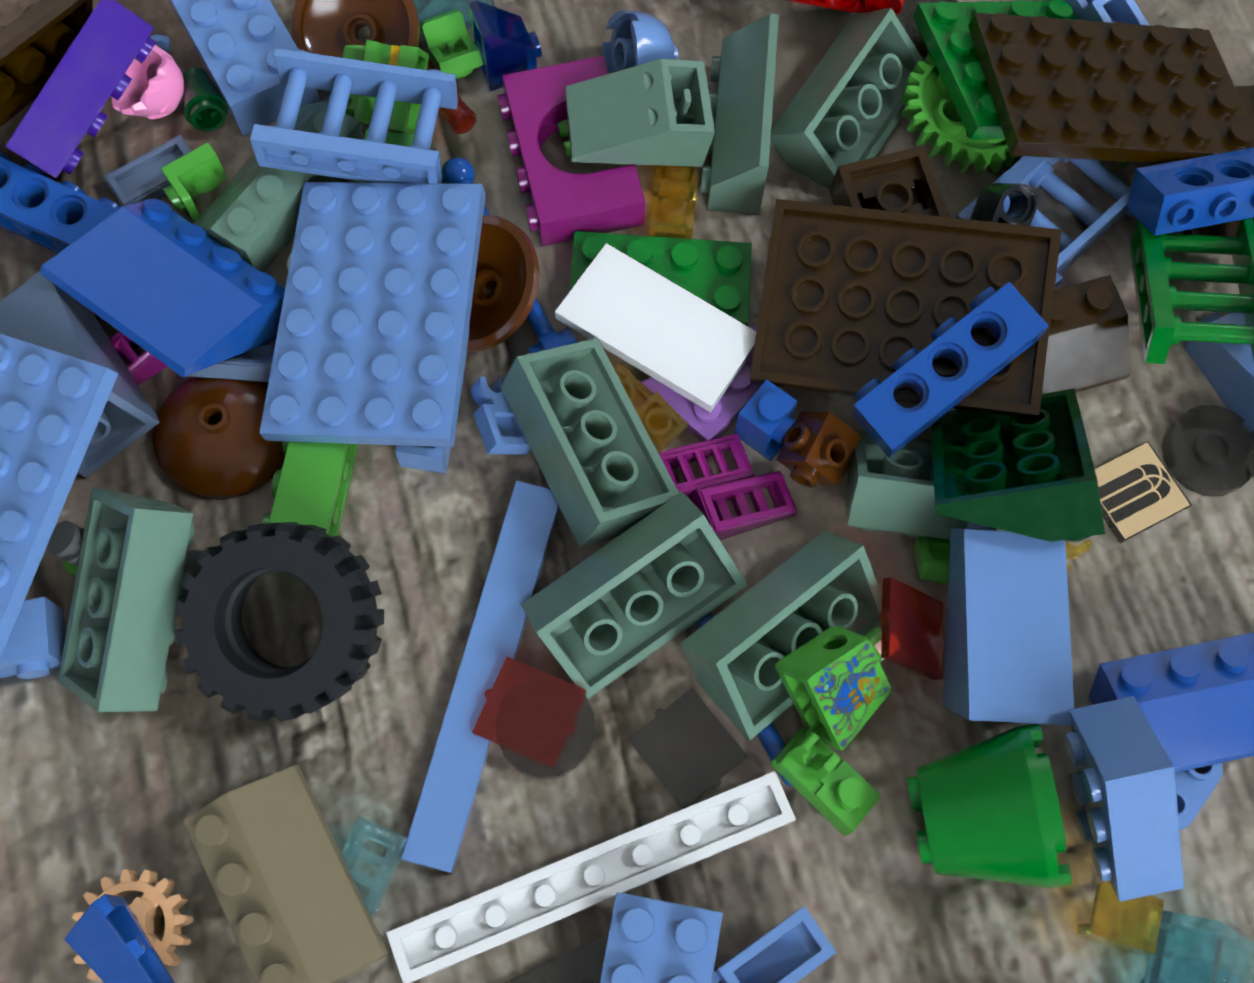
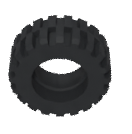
M298 522L250 525L245 530L232 531L222 536L219 546L207 547L197 557V562L201 567L198 570L187 571L181 586L189 590L187 598L176 599L174 610L175 616L183 617V628L174 630L176 646L185 644L189 657L181 660L188 674L198 672L202 677L203 681L197 686L207 698L217 694L223 697L220 703L221 708L233 714L247 710L248 718L257 721H266L272 717H277L279 721L296 719L303 714H311L350 691L352 689L351 686L356 681L362 679L371 667L368 661L372 655L378 653L382 638L376 636L378 626L384 624V609H377L375 596L382 593L377 580L370 582L365 572L370 566L362 555L354 556L349 551L351 544L342 537L330 536L326 534V529L315 525H301ZM270 572H289L301 578L316 595L322 610L323 631L318 648L308 660L296 666L281 667L265 660L253 649L244 632L242 609L245 597L253 583L259 577Z

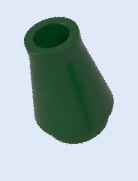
M194 67L186 70L183 73L184 116L186 120L200 131L210 132L219 129L225 123L228 113V106L225 100L212 84L204 69Z

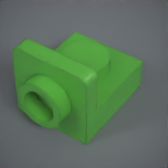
M209 143L198 147L161 168L170 184L163 188L169 201L177 212L185 209L194 222L199 218L200 213L192 198L212 191L219 183L228 179L218 156Z

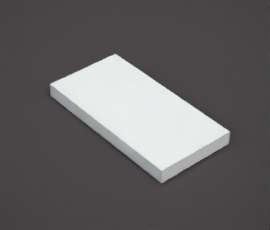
M607 243L555 311V319L588 339L598 338L603 348L710 413L754 351L756 331Z

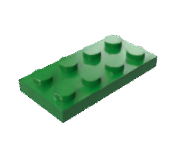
M575 231L569 292L607 243L748 326L752 243Z

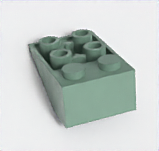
M658 59L565 86L572 162L703 167L715 134L704 61Z

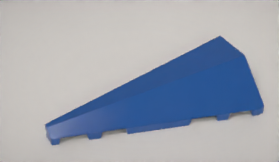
M104 894L88 907L64 938L65 942L104 983H175L123 897Z

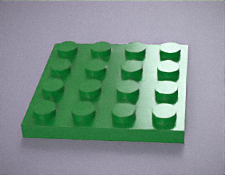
M1063 0L942 1L937 3H918L912 17L971 140L1005 138L968 28L974 13H1003L1015 16L1078 19L1072 7Z

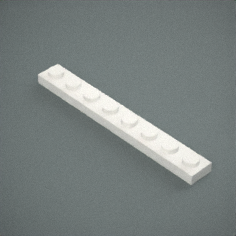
M776 772L766 774L386 932L402 982H415L614 898L617 892L626 893L794 822L796 818Z

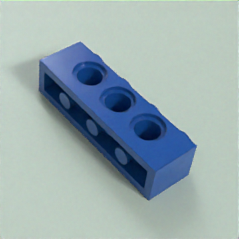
M1254 147L1136 168L1127 209L1154 236L1253 218Z
M0 152V228L55 253H60L121 208L107 198L101 197L98 201L87 196L82 189L69 181L64 180L60 184L51 180L43 171L31 164H25L22 167L13 163L5 154Z
M1010 282L998 291H995L992 286L984 290L969 304V307L972 309L969 314L959 322L954 317L945 321L931 334L934 341L921 352L915 347L910 349L893 364L892 367L896 372L882 383L878 378H874L855 394L854 397L858 402L853 406L852 415L888 458L892 457L1041 339L1049 325ZM977 328L988 329L994 334L996 343L992 346L978 345L972 339L971 331ZM939 358L950 359L956 364L958 373L952 377H942L934 371L932 362ZM901 388H910L918 394L920 403L913 408H904L896 403L893 394Z

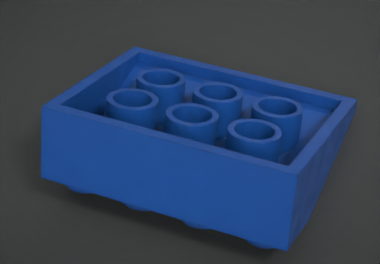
M156 198L119 208L43 264L40 271L42 276L182 377L269 343L277 338L285 288L276 283L272 276L257 270L243 260L236 251L224 247L207 235L203 228L190 223L174 212L170 205Z

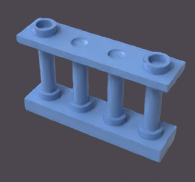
M279 48L274 49L273 58L280 83L286 84L276 125L254 124L250 142L259 166L370 183L441 184L442 172L439 151L430 150L439 107L457 110L458 96L455 74H448L435 69L421 70L313 54L299 49L293 51ZM305 87L331 91L322 130L318 133L294 130ZM350 94L376 98L367 138L364 140L339 137ZM394 101L421 104L413 142L409 147L385 143Z
M1023 156L994 182L1020 183L1029 187L1032 185L1036 189L1041 186L1088 226L1075 240L1071 239L1063 231L1061 232L1055 289L1064 279L1061 274L1124 215L1127 214L1130 218L1134 217L1127 209L1131 187L1098 160ZM1059 160L1064 163L1070 161L1115 198L1117 202L1102 214L1053 173L1055 169L1053 165ZM1008 195L1003 205L1005 213H1007L1010 206ZM978 197L964 208L956 218L970 220ZM1036 209L1030 226L1060 229Z

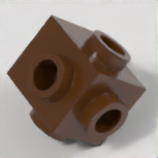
M801 411L796 419L797 423L787 431L784 437V445L776 460L791 471L790 477L803 486L815 488L817 484L838 486L841 478L849 469L851 457L862 436L830 411Z

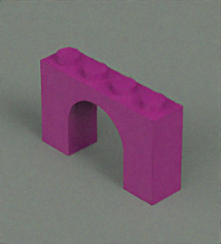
M604 55L502 75L504 94L497 95L502 121L510 120L512 130L506 131L511 157H520L522 166L515 168L518 186L521 194L529 193L531 204L525 205L530 232L538 230L542 247L574 240L575 231L610 233L645 225L646 202L635 164L589 174H573L556 168L541 153L546 140L559 130L558 123L567 119L565 86L609 74Z

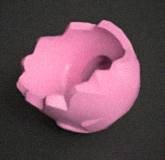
M155 44L142 64L136 59L133 60L125 72L126 75L132 78L130 84L118 101L111 97V102L114 109L125 115L142 116L152 120L166 117L175 111L182 99L184 92L182 72L173 57Z

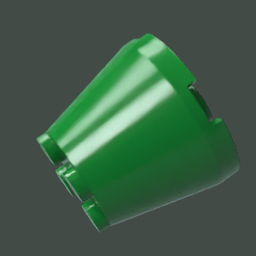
M1040 724L1017 726L917 767V776L907 777L912 809H915L916 813L923 812L926 830L916 831L920 858L924 865L933 864L935 873L941 875L1044 888L1072 885L1069 864L1058 865L1057 854H1062L1066 851V838L1049 756L1046 753L1036 754L1035 748L1041 747V740H1043Z

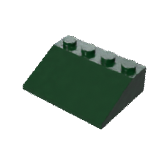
M1075 388L1042 394L1040 413L1037 419L953 409L932 424L934 493L937 514L1049 542L1061 540L1077 542L1085 540L1090 536L1105 534L1098 481Z

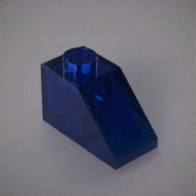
M477 0L468 3L474 43L479 48L483 61V66H480L490 91L503 88L502 75L537 69L536 58L542 57L540 43L534 31L528 33L521 16Z

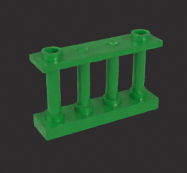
M1136 218L1130 242V252L1145 363L1165 364L1170 345H1177L1179 341L1250 345L1254 361L1253 218L1240 220L1235 237L1162 234L1154 236ZM1164 253L1232 255L1234 265L1172 262L1171 257H1165ZM1169 280L1238 284L1240 294L1176 291L1175 286H1169ZM1174 310L1244 313L1246 325L1181 321L1180 316H1174L1173 312Z

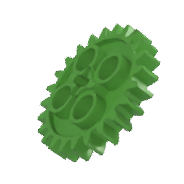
M928 53L924 62H917L903 86L905 91L900 98V102L904 103L905 107L901 112V117L911 119L906 128L907 132H919L921 134L916 141L917 146L927 143L932 146L929 157L932 158L939 153L945 155L944 166L946 167L953 160L959 161V167L963 173H965L970 164H973L978 174H982L988 165L996 173L1003 164L1010 167L1018 157H1022L1010 155L1005 138L971 140L930 53Z

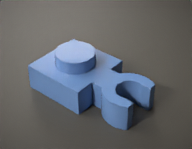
M480 377L471 387V394L475 402L480 406L474 413V417L487 454L526 455L531 448L500 387L505 378H500L490 389L486 378Z

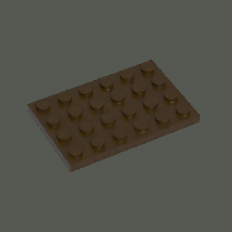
M974 13L968 25L1010 155L1169 163L1254 147V128L1209 30L1165 27L1162 25H1136L1123 22H1096L1084 19H1055L1044 16H1015L1003 13Z
M776 199L749 378L750 383L762 385L766 380H769L777 387L855 396L864 385L874 378H878L882 383L896 372L892 367L893 364L907 351L915 347L921 352L934 341L931 334L945 321L954 317L959 322L972 311L969 304L984 290L992 286L995 291H998L1010 282L1049 326L1041 339L952 409L1037 419L1040 413L1062 229ZM977 328L971 331L972 339L978 345L992 346L996 343L994 334L988 329ZM939 358L932 362L934 371L942 377H952L958 373L956 364L950 359ZM901 388L893 394L896 402L920 403L918 394L910 388Z

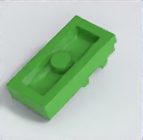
M804 727L800 728L770 763L844 836L852 833L881 797L864 778L845 760H842L810 728L807 730Z

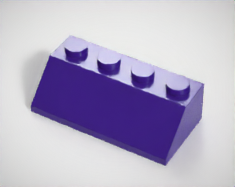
M100 0L5 147L55 178L58 177L62 170L70 175L84 152L77 148L86 133L94 138L108 115L101 111L110 96L118 101L130 84L132 78L126 75L125 72L134 59L142 64L154 47L156 41L149 37L154 27L116 0Z

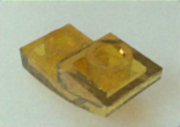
M655 166L648 236L692 239L699 167Z
M620 363L614 370L657 452L660 453L689 424L657 391L652 395Z

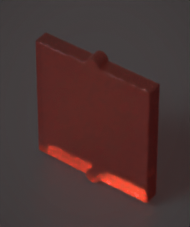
M892 577L883 578L882 612L879 613V620L882 622L881 658L932 680L943 679V645H945L946 641L943 636V602Z
M506 657L493 688L485 691L487 701L472 733L554 769L568 735H573L576 732L574 721L587 694V690Z

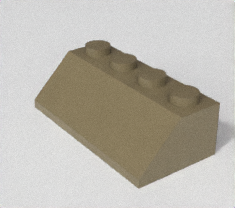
M299 765L291 766L229 791L183 820L255 983H342L389 954Z

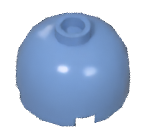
M621 10L615 12L609 19L606 29H613L611 41L603 42L601 56L604 55L609 74L658 59L678 60V49L673 43L667 27L652 15L639 11Z

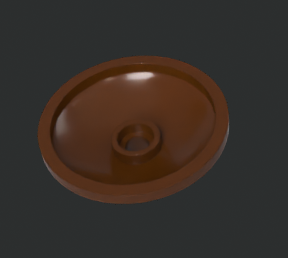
M297 0L292 17V36L299 50L343 58L346 45L366 46V40L360 41L358 37L359 30L362 27L368 26L370 29V36L367 40L394 46L418 47L420 24L413 0Z
M483 215L469 323L467 351L470 352L490 349L513 335L527 318L537 295L539 263L536 250L522 229L498 216Z
M190 377L167 396L157 413L160 423L153 427L152 438L156 459L161 469L175 485L192 495L206 499H232L261 488L273 478L276 470L282 469L286 455L283 453V441H266L259 434L269 382ZM222 415V420L218 424L209 425V420L213 416Z

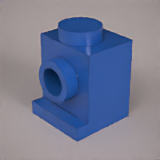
M766 380L738 413L734 434H738L741 441L771 462L783 447L787 431L797 423L792 418L797 400L769 380Z

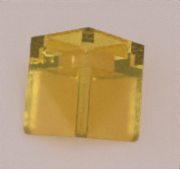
M1100 882L1096 888L1090 923L1078 924L1076 936L1135 955L1155 954L1164 900L1149 895L1119 902L1111 883Z

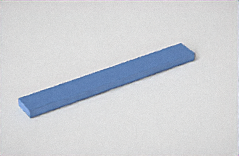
M520 481L515 483L401 859L451 874L454 872L528 618L521 604L535 594L560 508L551 489Z

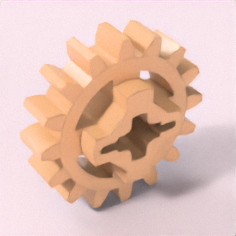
M125 869L121 872L120 883L114 878L105 876L100 879L103 890L100 895L86 892L83 895L85 901L91 905L104 894L123 897L131 893L143 892L142 897L137 896L128 907L163 964L178 966L181 963L174 950L176 946L190 945L191 939L181 935V927L193 923L194 919L193 916L181 915L179 909L189 900L187 895H170L175 887V881L164 878L157 883V872L144 870L138 880L136 871ZM85 912L73 913L72 919L78 922ZM164 915L165 929L162 935L161 917ZM79 955L74 958L76 964H86ZM90 968L87 978L90 981L101 980Z

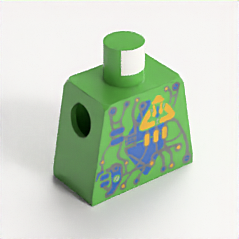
M832 626L779 660L774 666L806 730L810 728L826 744L840 751L844 750L890 693L891 686L880 662L895 649V643L889 634L879 627H873L865 636H862L841 626Z

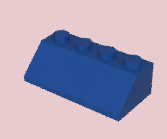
M1254 632L1101 663L1090 690L1089 698L1094 705L1134 696L1174 765L1175 772L1254 756Z

